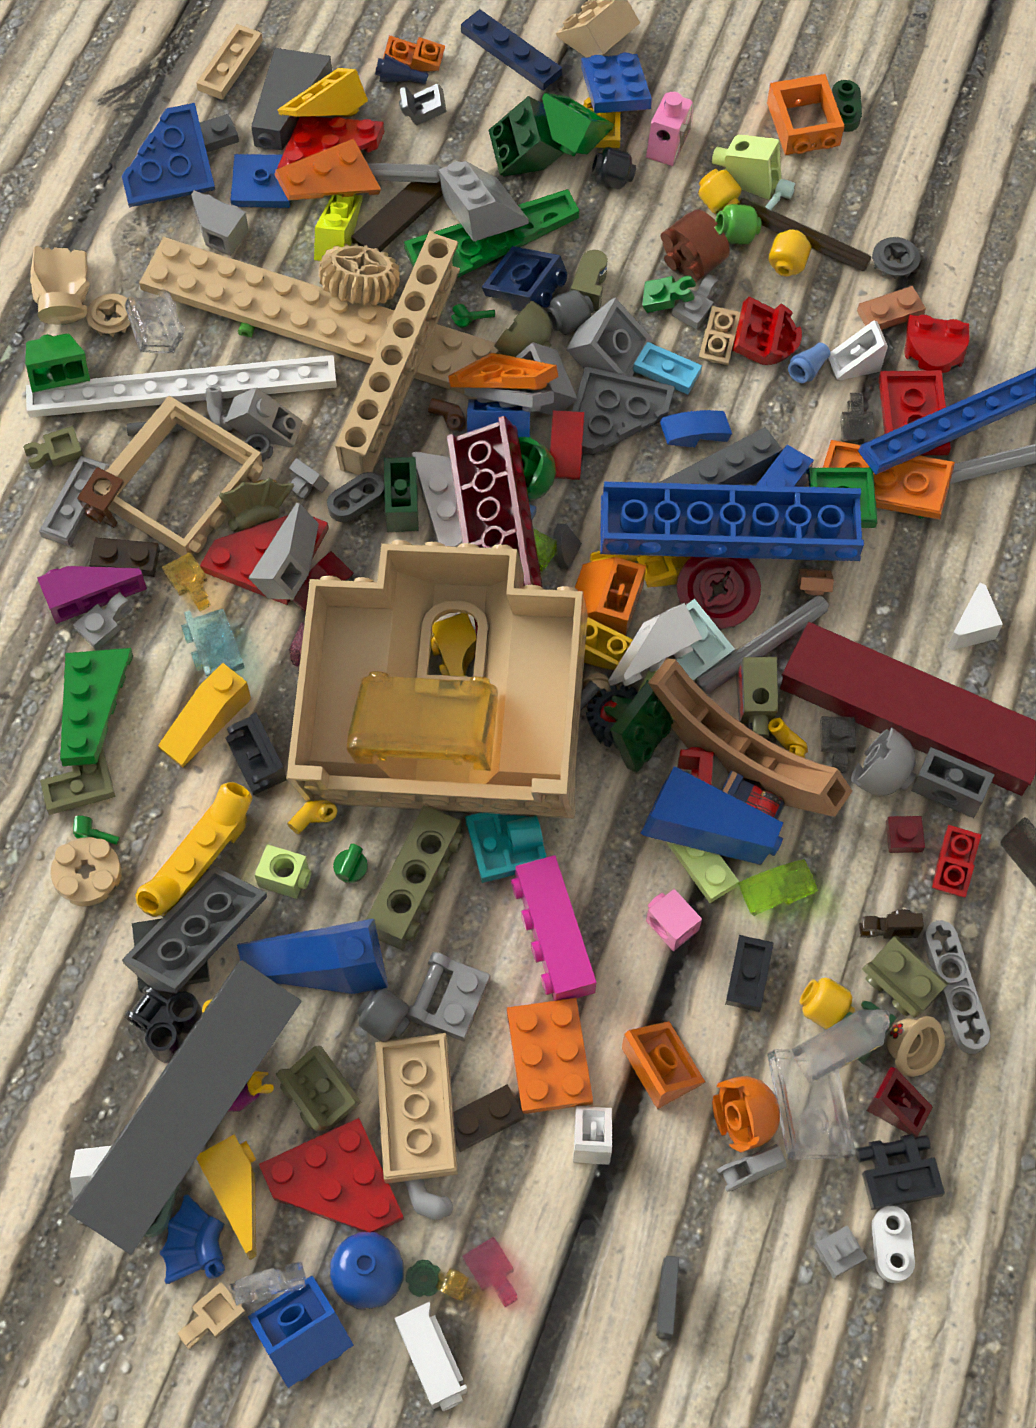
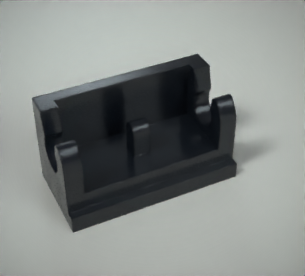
M256 712L227 728L229 735L225 737L253 795L287 781L284 767Z

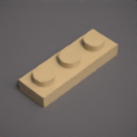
M236 24L196 82L198 91L223 100L262 43V33Z

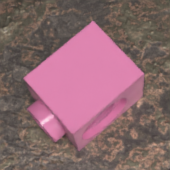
M675 889L667 895L660 893L648 904L649 909L646 922L672 951H675L699 931L702 918Z

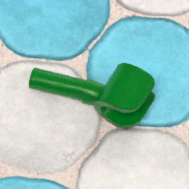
M457 304L452 309L455 314L451 315L458 327L465 328L472 320L495 317V310L469 312L464 304Z
M75 816L73 834L77 839L92 837L104 839L114 845L118 844L120 837L92 829V818Z

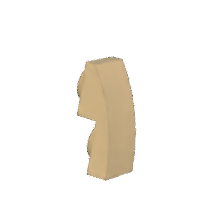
M712 306L699 354L700 360L729 365L741 312Z

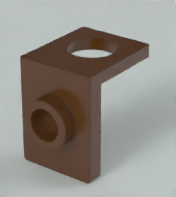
M97 467L77 497L85 509V516L98 524L103 522L115 528L118 522L108 508L124 484L123 479ZM100 480L111 482V489L105 495L94 493V486Z

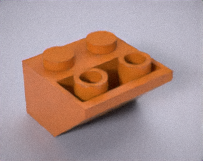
M618 557L583 564L575 588L578 591H583L588 613L587 617L627 636L644 586L646 565Z

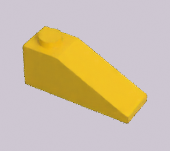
M337 68L277 110L279 115L287 116L343 115L348 117L356 114L359 111V107L368 102L357 70Z
M222 663L199 685L159 743L158 748L183 768L251 700L247 681Z
M235 1134L200 1153L196 1159L245 1253L251 1260L257 1256L255 1172L251 1166V1163L256 1161V1158L247 1141L239 1144Z

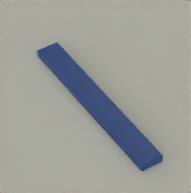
M1036 368L868 441L860 446L858 452L876 475L1036 403Z

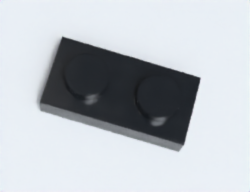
M739 935L725 1005L760 1012L774 942Z

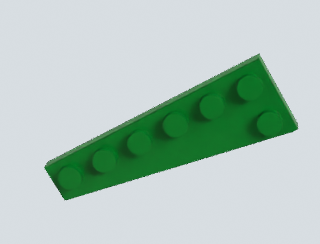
M569 189L519 204L518 206L527 216L529 224L474 242L461 224L435 231V234L458 241L457 249L452 258L453 266L460 268L457 278L507 254L512 246L522 247L578 219L580 210ZM428 234L404 241V249L413 267Z

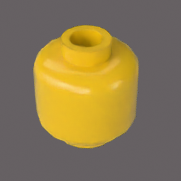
M714 169L699 182L700 189L698 195L712 213L718 214L726 205L740 203L738 198L741 195L742 188L727 170L718 171Z
M787 230L775 237L768 261L781 276L799 274L805 269L811 252V245L802 232Z
M827 977L821 978L818 981L815 979L810 981L799 1001L803 1005V1015L826 1030L835 1029L841 1024L848 1012L853 1014L855 1012V1008L851 1006L853 999L851 991Z

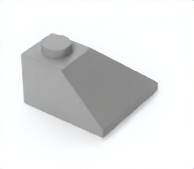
M613 298L578 327L566 350L584 369L587 366L632 377L635 373L633 371L635 361L646 343H651L653 338L617 298Z

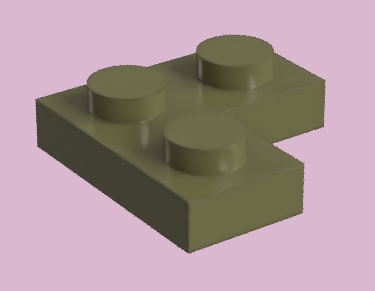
M103 746L97 764L72 766V772L40 780L49 815L116 797Z

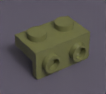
M314 1046L290 1069H280L276 1073L281 1082L280 1088L289 1099L294 1100L301 1110L300 1116L303 1122L315 1131L331 1130L362 1103L322 1046Z

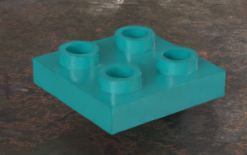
M477 813L465 816L466 827L482 883L515 875V867L517 865L547 857L540 823L536 815L519 816Z

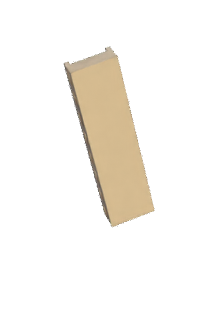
M429 231L335 445L341 471H348L357 475L366 472L373 473L460 272V268L454 267L452 264V258L457 249L458 241Z

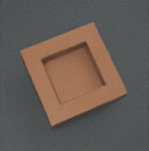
M799 569L798 584L800 590H805L807 594L823 595L824 592H833L834 578L831 571Z

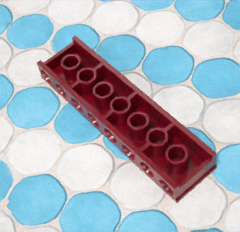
M505 416L498 417L499 422L457 437L453 434L447 435L462 542L475 544L479 548H492L494 545L502 544L517 549L524 571L523 586L537 585L543 588L517 427ZM474 618L475 630H476V636H477L478 624H477V620Z
M808 621L782 673L781 690L880 734L886 729L890 731L893 728L903 735L914 749L928 754L930 747L974 765L994 774L991 783L1023 796L1036 774V720Z

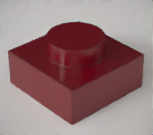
M922 816L887 817L886 829L889 853H919L924 851L925 841Z

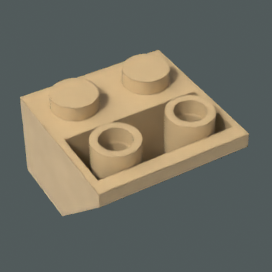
M588 0L581 6L582 11L579 14L575 13L562 22L564 26L556 32V35L560 40L585 57L604 55L639 25L640 21L628 0Z

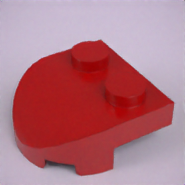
M749 296L742 304L732 351L762 365L777 364L788 358L798 349L802 340V330L800 326L796 328L791 318L793 312L782 303L774 309Z
M909 315L904 348L906 359L912 357L917 360L920 369L926 371L942 370V373L949 372L952 366L957 365L961 367L963 365L969 344V323H963L957 319H936L928 315Z

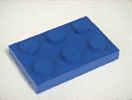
M624 52L612 56L592 55L591 57L581 58V69L594 113L651 109L652 98L637 54Z

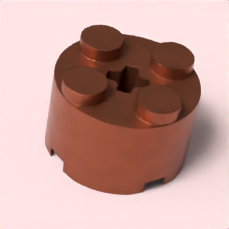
M696 209L687 213L660 235L667 253L664 256L667 266L671 270L678 269L685 276H692L695 283L720 265L730 254L727 237L724 232L721 235L718 234L714 228L718 223L708 213Z

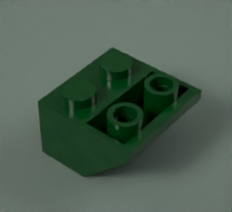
M527 96L488 130L499 174L503 177L545 170L564 154L559 149L561 144L552 139L544 104L530 96Z

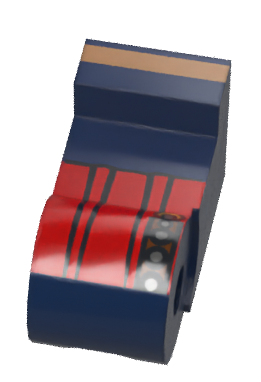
M731 771L721 791L778 820L785 806L784 801L777 795L762 791L761 788L744 781V776Z

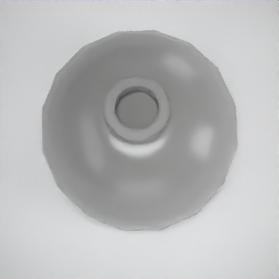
M893 728L890 731L886 729L865 751L864 754L867 757L863 764L864 767L862 768L858 763L851 776V781L873 795H890L899 788L906 790L916 776L912 772L916 764L915 751L911 743Z

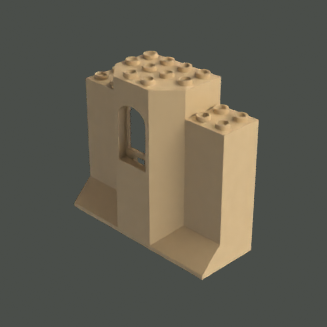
M395 540L391 544L381 543L377 582L365 577L355 578L354 581H341L334 576H322L320 580L310 579L286 778L306 802L327 800L335 805L421 810L423 805L437 811L519 816L536 815L537 817L575 819V768L588 616L583 591H578L576 588L568 586L558 587L557 590H543L542 587L537 585L523 586L524 571L518 551L502 544L494 545L492 548H479L471 543H462L458 547L445 546L440 542L412 545L407 541ZM460 612L473 616L478 624L473 677L428 675L434 622L441 616L449 613ZM440 684H459V691L440 690Z

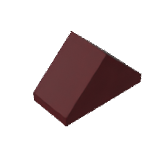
M330 551L309 571V575L292 601L306 613L310 579L320 580L322 576H334L341 581H347L354 572Z
M890 1067L866 1111L907 1134H913L914 1137H918L933 1106L897 1068Z

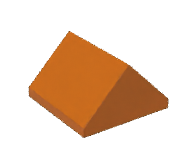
M670 1021L631 1029L624 1034L622 1050L657 1109L705 1083L704 1078Z

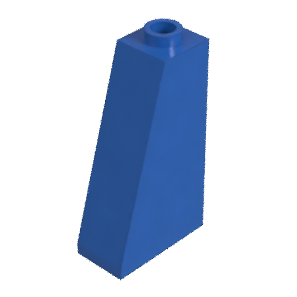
M674 766L663 783L640 834L761 865L769 854L775 856L779 850L783 838L778 835L783 822Z

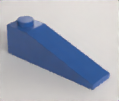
M374 919L237 944L240 961L243 960L278 984L349 994L388 988Z

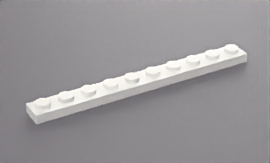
M334 355L93 378L90 381L33 393L30 385H26L27 413L29 418L161 405L169 395L181 403L206 400V388L211 386L221 388L222 399L234 398L256 387L265 394L337 388Z

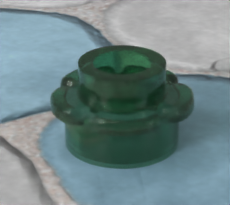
M429 1260L417 1261L406 1272L405 1280L409 1283V1291L417 1297H422L423 1295L430 1297L436 1294L440 1289L439 1282L442 1281L440 1268L437 1265H433ZM421 1276H427V1281L422 1282L420 1280Z

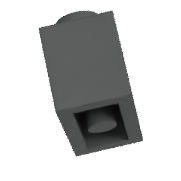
M930 747L911 791L974 818L983 803L994 774Z

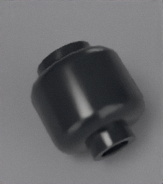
M606 147L602 152L596 153L591 175L595 176L597 184L620 190L624 188L627 181H633L636 165L632 164V157L629 152Z

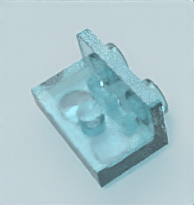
M223 608L192 618L190 610L183 612L186 624L181 625L187 644L193 642L196 651L191 652V656L197 671L203 669L207 679L222 663L234 672L245 668Z

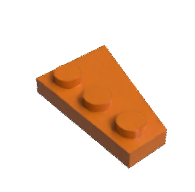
M354 139L278 168L274 174L288 200L324 198L325 195L341 194L342 197L354 196L356 193L379 195L381 191Z
M490 353L448 376L450 387L530 390L543 389L547 386V383L559 377L557 365L497 353Z

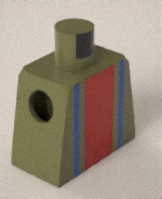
M743 657L736 675L739 722L749 724L750 730L763 738H768V724L775 718L778 712L777 657Z

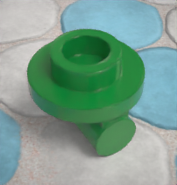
M350 844L349 849L340 852L336 856L333 868L335 875L341 881L354 883L366 875L368 863L360 846Z

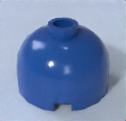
M359 1232L347 1237L337 1247L330 1263V1279L335 1293L345 1304L361 1310L379 1308L388 1304L398 1294L404 1280V1263L399 1249L390 1239L376 1232Z

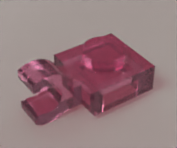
M495 1237L490 1238L462 1256L482 1291L492 1285L505 1308L518 1300L516 1297L517 1293L506 1278L507 1275L514 1272V1269Z

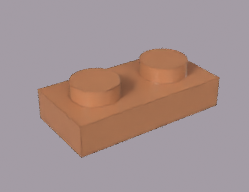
M913 286L859 303L857 312L865 326L875 320L878 322L881 330L907 322L909 315H924L926 310Z

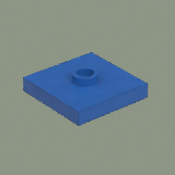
M234 154L231 205L237 207L290 208L291 200L287 199L274 175L283 155Z

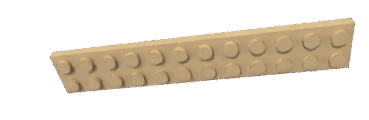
M166 237L162 238L139 282L140 289L247 323L251 326L369 364L373 361L395 311L379 305L373 306L370 303L362 306L360 303L352 304L346 300L340 301L339 297L330 296V292L324 291L323 287ZM437 324L414 378L465 394V388L450 387L448 376L490 353L499 354L500 352L494 347L495 342Z

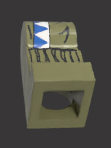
M589 250L581 258L571 290H577L583 296H588L593 304L594 311L597 312L602 303L603 287L599 286V284L603 283L606 279L608 258L600 250Z

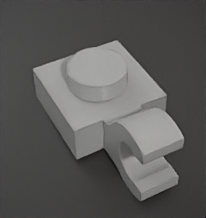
M708 274L703 279L697 292L691 290L695 299L689 302L679 300L672 309V316L697 330L710 314L712 306H714V302L710 299L717 292V288L714 286L718 283V279Z
M118 593L111 598L104 610L97 604L76 621L73 626L97 651L121 631L117 622L127 616L132 611V608L128 605V600L121 593Z

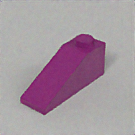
M66 566L61 569H52L45 575L37 577L56 624L87 613L97 604L100 607L105 606L118 593H121L126 598L147 589L140 568Z

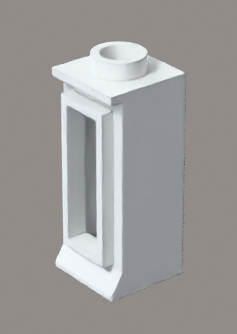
M427 1302L396 1317L395 1321L432 1409L440 1406L442 1411H446L462 1403V1395L468 1392L466 1384L460 1386L463 1384V1378L435 1315L430 1317L431 1305L430 1302Z

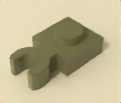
M73 426L43 435L45 443L31 442L23 446L26 456L37 454L36 457L28 459L31 469L41 468L48 460H52L55 467L83 456Z

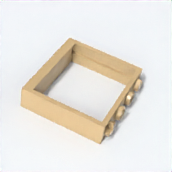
M169 395L106 470L124 481L108 509L189 560L194 553H199L204 548L207 537L212 530L220 528L225 521L229 508L219 496L183 539L117 497L118 494L176 424H179L243 464L221 493L234 490L242 482L255 483L263 472V462L260 451ZM108 480L98 481L94 486V493L97 495L107 494L111 489V482Z

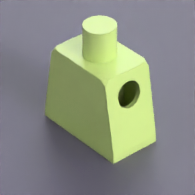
M737 135L728 149L718 146L715 148L712 163L726 167V170L733 176L742 190L771 200L777 184L781 180L780 141L774 138Z

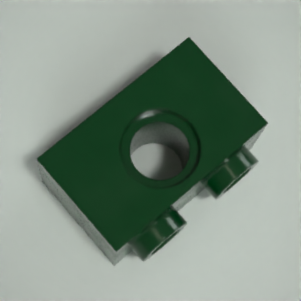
M416 457L384 458L387 532L419 531Z

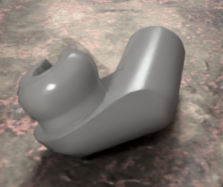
M218 386L206 388L207 411L211 422L226 431H231L233 427L225 422L228 414L223 415L221 388Z
M423 1179L405 1181L413 1208L418 1214L433 1220H441L452 1213L453 1204L451 1200L445 1196L440 1197L428 1193Z

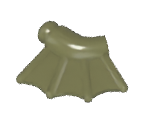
M267 478L259 483L242 482L234 490L220 493V499L235 516L228 522L230 529L236 533L254 527L261 522L278 519L280 514L279 507L294 488V484H279L272 481L271 478Z

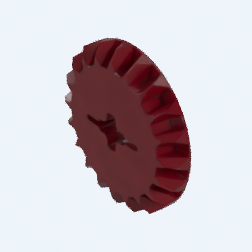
M690 557L679 573L677 595L679 604L685 603L687 605L695 599L718 629L722 630L729 627L734 628L746 621L755 611L761 595V582L756 568L748 558ZM726 575H729L724 586V590L727 593L725 595L720 593L709 602L713 592V588L710 585L712 583L718 585L724 580Z

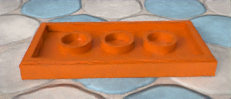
M831 440L823 468H869V465L858 452L861 445ZM917 456L875 475L873 472L876 508L940 520L955 462Z

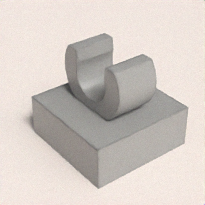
M297 458L289 467L297 475L291 482L294 484L292 491L303 499L309 495L312 486L323 493L329 484L320 474Z
M848 1225L814 1245L833 1279L867 1259Z

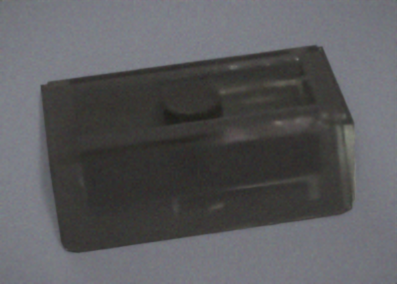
M1024 817L1002 838L1000 844L1036 888V828L1028 818Z

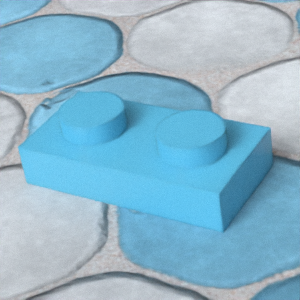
M649 342L644 346L633 367L634 372L659 383L675 386V390L687 395L702 370V365Z

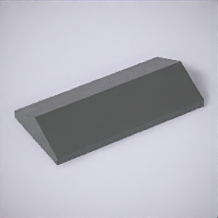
M213 866L122 959L123 964L151 988L177 993L267 898V893Z

